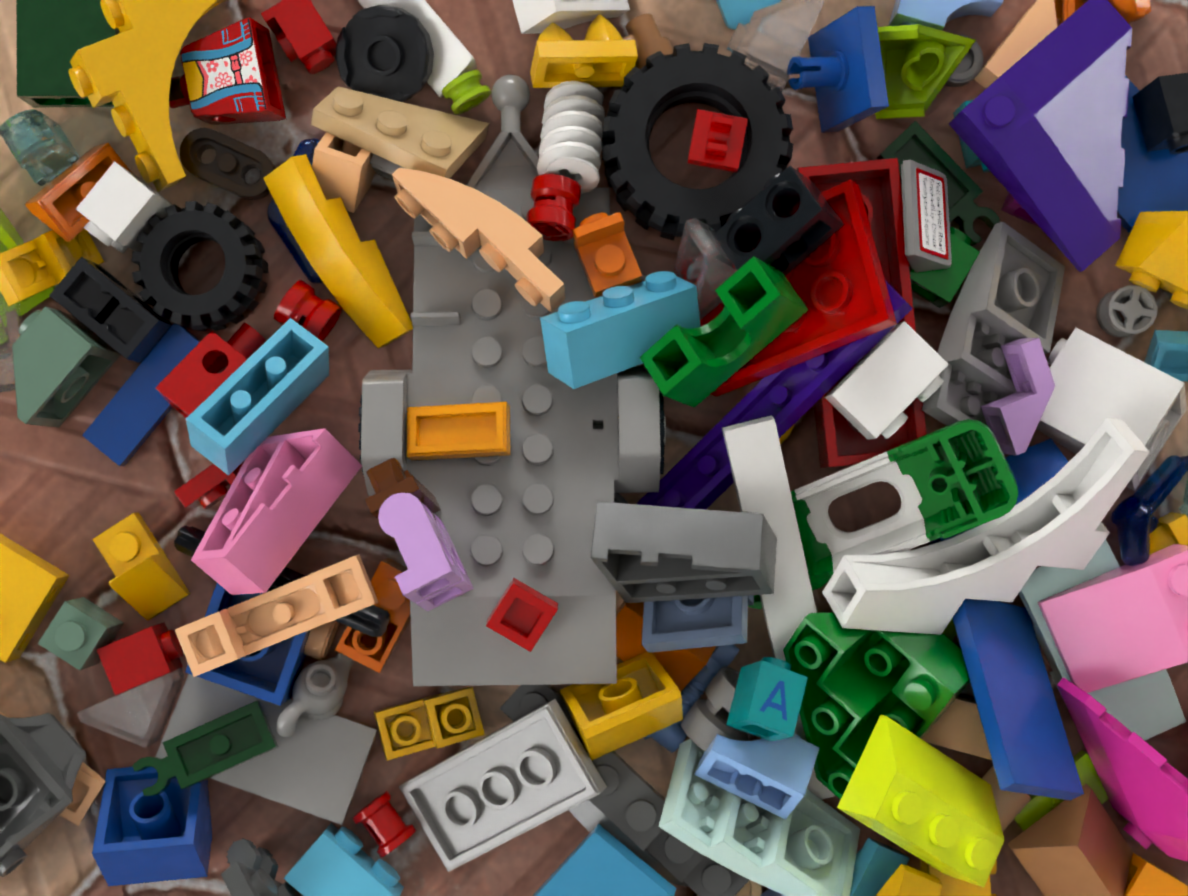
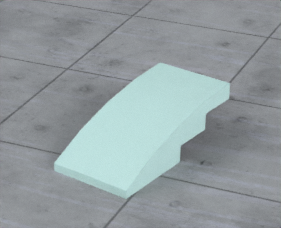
M1106 539L1084 570L1047 566L1038 567L1018 593L1034 623L1033 628L1037 640L1053 670L1049 673L1057 689V684L1063 677L1070 682L1071 680L1038 602L1119 568L1120 566ZM1166 669L1088 693L1107 709V713L1116 718L1132 733L1135 732L1144 741L1186 722Z
M691 739L680 743L658 827L709 859L784 896H850L860 834L858 826L808 789L805 796L785 820L694 775L700 758L705 751L698 747Z

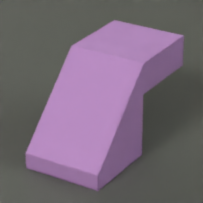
M1039 338L1016 339L1001 345L1016 393L981 406L987 426L994 433L1003 454L1019 455L1026 452L1055 388V383Z

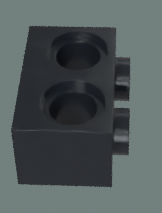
M789 166L782 173L768 180L764 189L745 207L733 212L728 217L726 224L713 236L737 270L755 256L786 276L837 232L844 223L815 184L792 166ZM800 202L798 210L790 216L793 207ZM761 236L758 246L752 250L755 241Z
M83 257L76 262L49 295L127 360L142 363L172 326L170 322L152 311L153 308L102 266Z

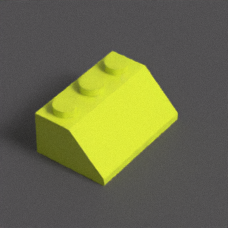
M880 715L837 808L941 873L985 887L1005 841L991 785L889 717Z

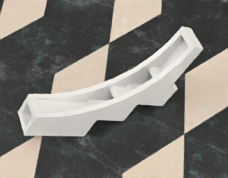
M1106 417L1085 446L1053 478L1022 502L1015 505L1009 513L953 538L921 548L881 555H844L822 593L842 628L941 635L965 599L1013 602L1037 566L1084 570L1110 533L1101 521L1150 451L1122 419Z

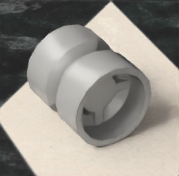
M724 666L718 671L705 688L707 699L696 700L683 720H681V727L685 734L703 751L707 750L717 734L740 741H748L749 739L746 732L726 725L740 673L730 667Z

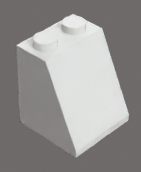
M1075 327L1068 340L1061 338L1056 343L1048 358L1055 388L1036 429L1074 454H1077L1106 417L1122 419L1150 451L1126 486L1135 491L1187 410L1185 383Z

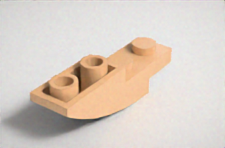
M398 168L392 174L398 192L394 197L398 204L412 218L415 219L420 214L433 226L429 231L445 250L451 252L455 248L467 259L482 246L479 252L484 260L497 272H501L505 268L517 280L514 285L518 292L531 305L537 306L541 303L552 313L565 300L564 283L538 259L544 253L543 235L518 214L484 193L446 177L405 168Z

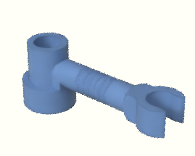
M734 644L716 646L707 664L681 691L683 718L696 700L700 699L701 695L704 694L705 688L718 671L724 666L727 667L734 660L740 650ZM681 721L643 738L646 740L651 737L673 753L679 748L680 743L685 740L687 735L681 727Z

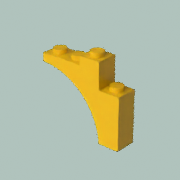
M101 0V8L108 24L113 29L118 28L120 33L78 49L70 61L72 68L69 69V76L80 97L84 98L87 96L93 109L112 101L115 107L111 109L114 123L122 136H130L138 152L135 155L137 168L147 183L153 182L157 192L176 185L186 177L177 156L169 119L170 84L176 58L193 25L207 12L228 0Z

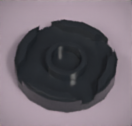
M377 5L358 11L352 16L353 18L347 23L346 27L342 28L337 38L335 59L340 77L347 87H351L352 90L400 102L408 101L424 88L432 73L434 51L429 33L418 18L403 8Z

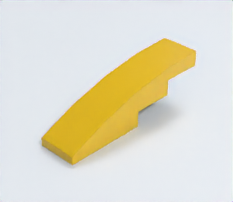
M307 155L292 156L265 176L263 179L287 227L309 263L343 310L377 348H382L412 331L413 324L375 239L360 242L341 197L326 200Z

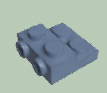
M754 595L644 602L642 645L648 653L747 643L748 606L754 605Z

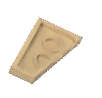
M336 87L313 108L311 122L312 126L401 167L424 171L449 179L483 143L489 127L487 122L343 87Z

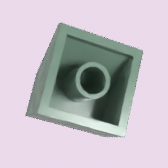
M47 306L42 311H34L21 324L19 328L21 335L12 345L17 417L25 424L59 428L121 354L72 314Z

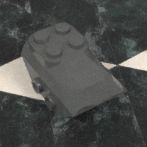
M50 713L26 718H8L0 714L1 877L8 875L24 862L28 855L23 850L73 802L72 790L79 768L86 757V752L55 716Z

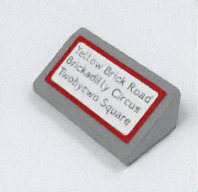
M904 160L903 164H901L905 255L915 272L948 269L951 267L952 257L947 178L940 171L912 160Z

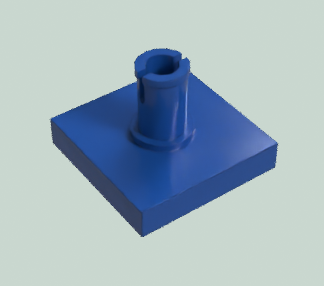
M857 6L809 36L808 42L811 57L802 58L801 56L792 57L789 61L787 75L800 74V78L788 80L791 88L794 90L815 88L821 133L839 132L889 107L875 6Z

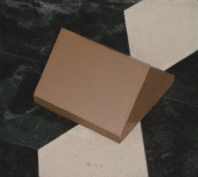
M1087 784L1082 786L1083 795L1072 800H1064L1008 843V846L1043 896H1124L1133 851L1093 790Z

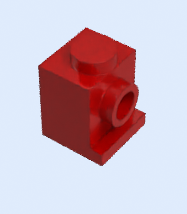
M282 0L261 13L291 62L300 58L309 74L319 73L334 62L333 56L336 55L337 43L311 0Z

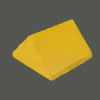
M652 652L642 653L617 664V684H572L560 690L591 760L683 720L680 690Z

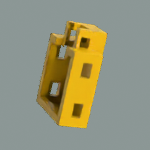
M0 533V660L6 663L20 658L70 575Z

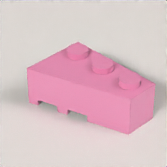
M325 428L267 437L245 459L191 561L231 595L266 593L362 465Z

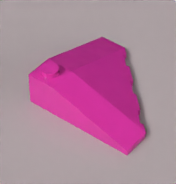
M1063 677L1057 684L1058 689L1112 807L1128 822L1123 830L1145 850L1151 844H1154L1169 857L1188 862V779L1168 764V760L1135 732L1132 733L1121 722L1107 713V709L1091 695Z

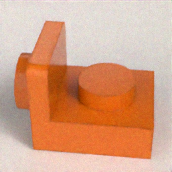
M605 212L593 214L582 220L579 227L573 230L574 247L595 298L603 296V291L608 288L631 286L642 282V273L624 232L625 222L621 212L609 216Z

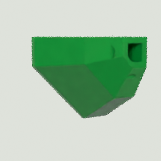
M834 612L809 613L804 617L783 649L786 662L791 664L790 671L808 677L799 713L807 742L819 747L814 764L816 778L840 800L880 715L889 717L922 739L970 682L962 650L943 633L936 635L842 628Z

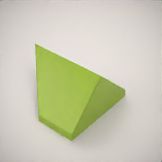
M919 24L878 27L889 107L875 113L876 119L925 117L926 110L976 40Z

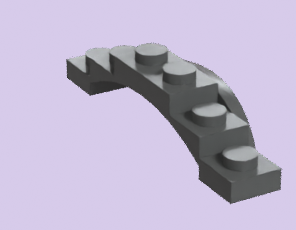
M521 685L500 707L512 721H515L549 701L556 699L584 747L562 696L550 685ZM615 751L592 760L607 788L599 795L569 809L572 815L589 832L600 824L668 882L688 886L698 896H735L749 881V879L700 854L658 827L665 798Z

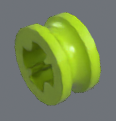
M471 70L458 76L441 91L445 99L453 101L451 110L455 115L473 109L490 96L491 90L489 86H482L480 84L482 75L479 70Z

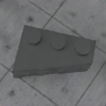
M597 502L590 558L626 603L774 594L777 537L764 514Z

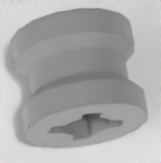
M1128 285L1107 293L1100 300L1097 306L1096 318L1100 327L1107 334L1114 337H1127L1146 331L1154 323L1157 316V303L1154 296L1147 289L1138 285ZM1116 311L1121 312L1122 316L1125 318L1124 322H1122V318Z

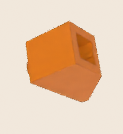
M390 558L384 559L380 562L370 581L379 602L374 604V606L386 610L390 614V621L386 632L381 637H371L347 626L335 651L378 673L382 671L411 621L410 600L403 596L395 578L396 575L408 570L407 567Z

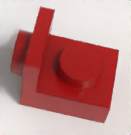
M244 461L230 475H227L216 465L212 464L176 489L174 493L185 508L198 507L201 504L204 510L208 509L225 498L228 492L226 486L232 485Z

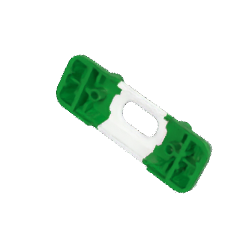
M971 419L958 421L790 491L812 591L821 588L830 580L844 555H881L901 552L938 538L946 539L1004 516L1013 509L1018 498L1016 479L994 433L984 423ZM880 481L888 482L898 491L902 502L899 511L889 518L853 532L841 531L835 527L829 517L828 509L833 500L869 484ZM754 595V605H749L750 608L763 609L760 595Z

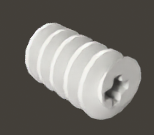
M566 81L553 86L546 94L544 101L543 126L540 134L541 143L537 163L538 174H556L569 177L581 185V194L592 191L597 187L600 180L598 171L601 165L600 153L603 146L601 139L605 112L601 106L604 95L597 88L584 82Z

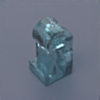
M34 109L22 111L7 119L0 126V135L21 168L28 171L33 181L40 186L59 176L80 158L60 125L40 111Z

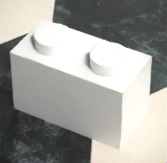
M114 161L77 206L76 210L89 220L84 226L89 233L105 245H111L124 254L128 248L138 252L142 251L143 244L136 241L140 231L149 234L153 227L148 221L155 214L162 219L168 216L165 208L172 204L143 180Z
M903 321L895 325L824 398L867 440L876 439L880 434L888 439L908 419V416L903 411L916 398L921 402L927 400L943 384L944 380L939 374L949 364Z

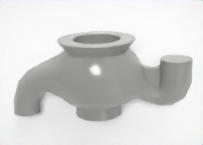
M339 653L335 657L318 660L307 665L299 673L293 684V702L281 712L277 719V733L282 737L292 736L296 731L297 720L301 714L316 720L330 718L336 714L343 704V697L348 687L350 668L355 660Z

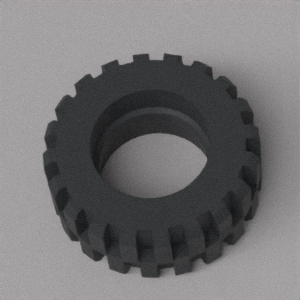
M689 43L674 46L673 54L664 56L661 51H658L647 57L646 65L643 68L634 67L624 77V85L620 90H615L609 102L607 117H604L602 160L604 161L605 177L609 188L612 187L617 195L616 201L624 212L629 210L636 217L635 222L646 230L652 227L661 232L660 237L674 241L675 237L688 238V243H703L705 238L714 237L713 235L726 224L728 217L736 210L745 207L764 189L768 180L787 169L792 159L794 145L790 143V134L793 131L791 114H784L782 107L786 100L780 88L771 89L767 80L770 75L760 65L754 70L746 66L744 62L747 56L735 50L732 51L730 57L718 54L719 45L704 43L702 51H691ZM700 103L712 106L727 115L748 118L737 173L733 172L721 184L705 189L683 187L664 177L655 167L651 158L649 139L655 122L668 109L681 104Z

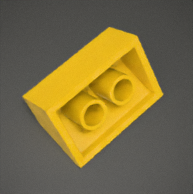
M1188 211L1140 212L1115 266L1131 274L1129 282L1153 292H1157L1158 288H1161L1173 294L1170 302L1187 310Z

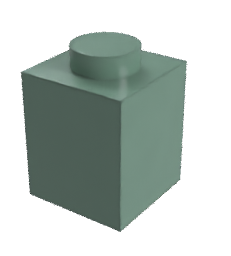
M85 597L64 601L38 644L76 669L83 670L100 662L96 649L112 643L124 622Z

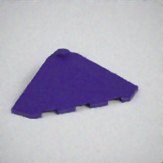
M1088 0L969 103L949 123L951 128L1079 272L1084 271L1117 242L1121 234V219L1117 218L1118 190L1123 188L1125 149L1121 148L1122 121L1127 118L1129 79L1125 78L1126 52L1131 48L1132 27L1108 0Z

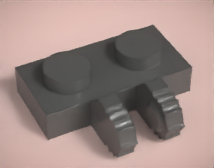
M244 838L236 842L233 841L226 856L228 858L227 863L230 866L221 873L231 896H301L288 882L282 884L275 880L278 864L272 858L273 855L269 853L270 851L261 847L256 848L253 842Z

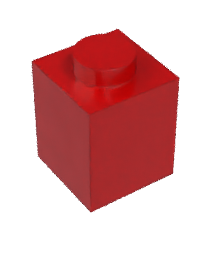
M165 622L148 627L96 649L115 696L183 667L180 657L183 656L182 647L175 631L172 629L168 630Z

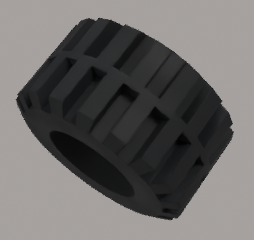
M197 201L185 202V208L182 209L175 204L165 208L168 216L163 219L155 214L148 221L153 227L151 232L146 234L140 231L136 241L143 244L142 251H133L131 262L139 265V271L132 272L134 283L142 286L143 290L139 294L145 303L154 307L152 311L170 320V322L197 331H206L209 328L215 331L227 329V323L238 324L245 319L242 313L246 309L254 311L259 302L254 300L258 291L265 293L267 283L262 281V275L269 272L268 262L262 258V254L265 253L264 247L255 238L254 231L228 210L225 211L218 205L208 202L206 206H203ZM215 241L221 245L225 255V270L221 280L213 289L200 295L186 293L178 278V266L181 257L186 250L196 243Z

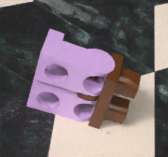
M391 458L366 471L376 493L365 499L370 513L379 519V524L383 531L396 541L408 570L395 576L403 596L424 610L430 611L474 589L445 525L438 516L434 515V513L441 510L435 496L408 470L403 471L396 458Z

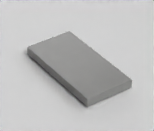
M188 674L155 757L162 759L168 756L162 742L254 701H260L278 748L213 776L211 779L334 823L344 824L378 730L336 715L316 720L301 714L297 720L295 733L290 737H282L276 730L277 719L293 700L289 699L279 706Z
M553 699L401 784L399 788L449 872L599 795L607 786L556 699Z

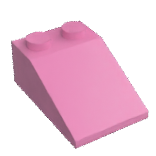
M1170 545L1038 602L1070 680L1074 685L1089 693L1188 662V545Z

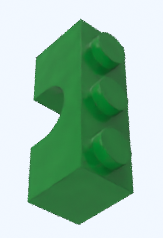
M755 256L715 290L725 305L716 318L694 329H687L676 324L640 356L663 396L695 408L808 311V308L784 274Z

